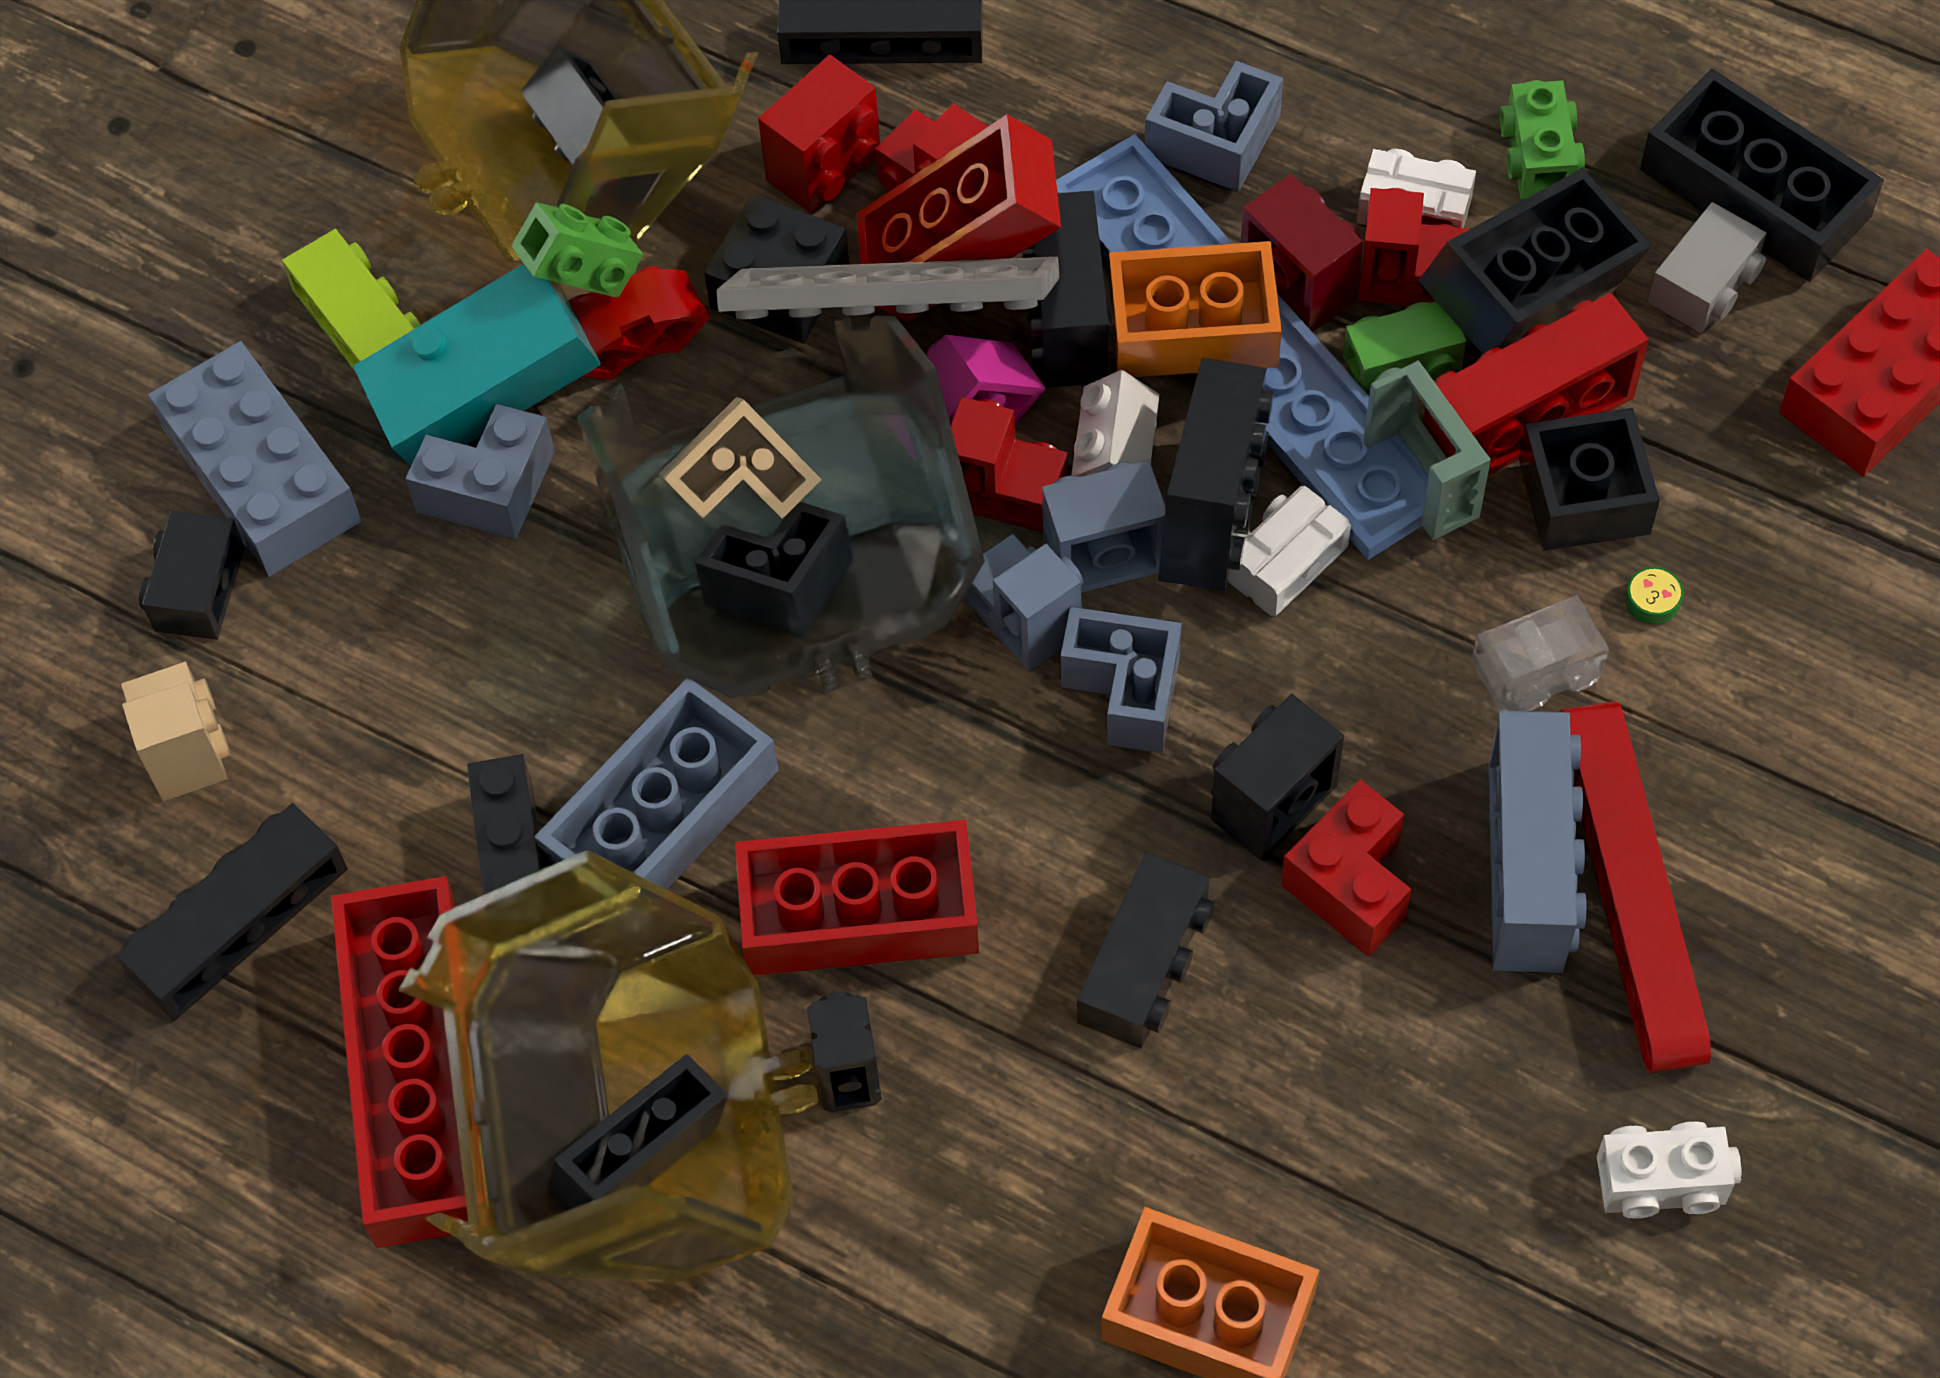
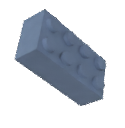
M242 341L148 394L162 429L225 517L234 518L243 542L268 577L362 522L350 487Z
M687 677L534 836L543 866L629 931L779 771L774 740L691 678Z
M1499 711L1488 761L1492 971L1563 973L1568 953L1578 951L1579 928H1585L1586 895L1585 893H1577V875H1582L1584 871L1585 848L1583 839H1575L1576 822H1580L1582 818L1583 793L1582 787H1573L1574 769H1579L1581 739L1580 735H1570V713Z

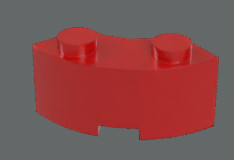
M657 266L645 267L636 274H633L619 298L591 291L588 294H580L568 300L601 363L600 366L583 376L610 381L625 368L643 358L660 353H680L710 319L686 271L660 269Z

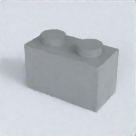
M1711 202L1655 272L1648 303L1702 334L1715 317L1723 320L1727 316L1738 297L1736 290L1743 282L1749 285L1752 284L1761 272L1766 261V257L1761 254L1767 233Z

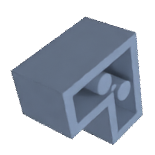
M1235 61L1215 98L1167 81L1145 119V145L1162 164L1239 192L1280 118L1283 78Z
M496 404L476 448L425 435L405 479L416 513L516 540L555 453L547 417Z
M1012 534L960 569L962 597L1028 672H1031L1062 650L1070 607L1083 609L1081 603L1083 579L1079 570L1069 558L1064 556L1060 559L1047 544L1037 550L1033 547L1026 549L1015 535Z
M1070 607L1061 651V688L1111 695L1107 713V745L1163 753L1180 659L1182 623Z

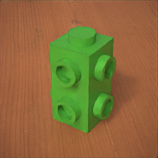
M1534 80L1521 84H1512L1508 105L1500 107L1502 137H1510L1512 148L1507 149V172L1509 179H1517L1520 199H1526L1577 170L1585 168L1583 144L1574 143L1573 132H1576L1577 129L1576 104L1574 101H1567L1563 80L1548 82Z
M536 202L511 245L533 277L619 298L644 255L630 238V229L621 221L610 216H603L601 219L586 216L578 209L566 204H561L557 208Z
M1436 301L1432 303L1419 302L1400 312L1382 317H1365L1353 325L1346 326L1343 358L1350 375L1370 395L1371 383L1382 373L1391 368L1397 367L1402 369L1418 360L1433 381L1447 372L1461 371L1465 348L1470 347V340Z

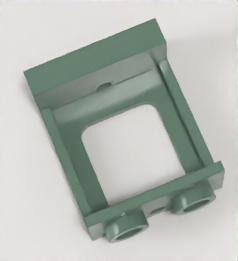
M1419 360L1402 369L1396 367L1385 371L1371 383L1363 443L1367 448H1370L1396 434L1401 437L1429 477L1421 525L1431 539L1435 540L1480 517L1491 459ZM1420 400L1456 448L1455 455L1447 458L1421 422L1418 414Z

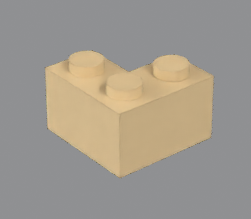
M736 397L658 474L702 518L741 481L775 515L783 518L822 480L751 406L739 397Z
M186 661L121 684L127 701L122 706L136 751L163 802L228 779L221 759L231 756L223 730L220 724H217L213 713L216 707L205 678L197 681L194 680Z

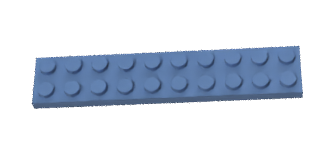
M1136 134L1056 180L1057 193L1094 190L1100 250L1108 262L1109 252L1233 244ZM1277 293L1282 330L1279 367L1267 368L1264 390L1274 391L1269 424H1264L1266 425V434H1269L1268 446L1303 486L1305 485L1322 498L1325 505H1331L1349 520L1351 524L1349 539L1364 557L1369 560L1422 526L1421 522L1429 477L1398 434L1370 448L1366 447L1363 442L1369 395Z

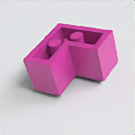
M944 335L942 339L936 341L929 348L927 357L911 377L905 379L898 386L896 395L884 408L883 412L915 458L942 460L941 450L961 397L978 401L989 399L1000 403L1006 408L1014 409L1016 425L1046 388L1013 343Z

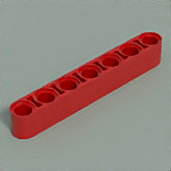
M1618 701L1560 709L1559 712L1570 713V735H1580L1581 739L1579 769H1574L1573 787H1582L1583 809L1581 822L1645 1068L1649 1073L1707 1065L1711 1060V1043L1708 1027L1622 707Z

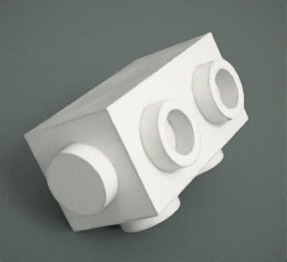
M1124 370L1117 371L1084 386L1080 402L1081 410L1077 438L1074 445L1071 476L1082 477L1106 471L1109 467L1123 462L1135 464L1149 460L1151 464L1159 393Z
M1685 1122L1673 1126L1668 1131L1647 1132V1129L1642 1126L1621 1127L1612 1131L1610 1135H1604L1597 1154L1605 1213L1623 1212V1216L1627 1218L1650 1217L1657 1214L1659 1209L1683 1208V1211L1688 1214L1713 1212L1720 1205L1726 1204L1735 1183H1740L1741 1181L1740 1155L1737 1147L1728 1146L1725 1127L1707 1128V1125L1703 1122Z

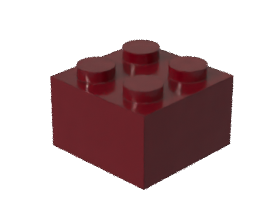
M1291 173L1243 206L1240 243L1271 241L1277 293L1311 332H1314L1356 302L1363 241L1357 229L1349 221H1341L1325 205L1323 198L1314 188L1310 186L1305 187Z

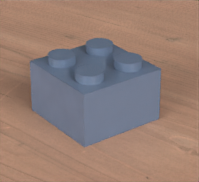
M1149 460L1135 464L1128 462L1118 463L1109 467L1106 471L1082 477L1066 476L1056 480L1053 484L1042 486L1043 544H1047L1060 559L1065 556L1075 564L1083 579L1081 592L1159 573L1165 504Z

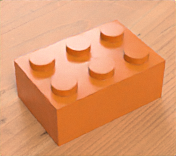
M1271 241L1109 252V297L1117 371L1124 370L1133 377L1198 373L1202 358L1264 368L1279 367L1282 330Z
M1144 1207L1102 1315L1101 1340L1202 1378H1285L1316 1293L1320 1270Z

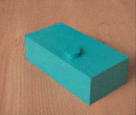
M522 264L353 365V368L392 449L412 466L425 435L467 445L482 436L496 404L524 411L600 366L601 363L560 284L533 277L525 264Z

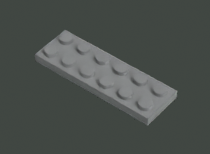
M1058 257L741 269L716 290L718 312L735 311L736 318L757 319L768 316V310L789 309V316L811 317L821 314V308L842 307L844 315H865L875 312V306L896 305V312L919 313L929 310V304L950 303V310L962 312L979 310L983 308V302L1004 301L1006 309H1029L1037 306V300H1044L1058 281L1059 263Z

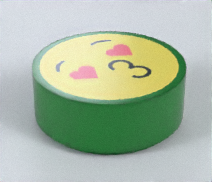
M1661 567L1643 568L1637 571L1628 583L1625 595L1627 609L1641 622L1647 624L1666 623L1673 619L1680 609L1684 594L1683 586L1679 578L1667 569Z

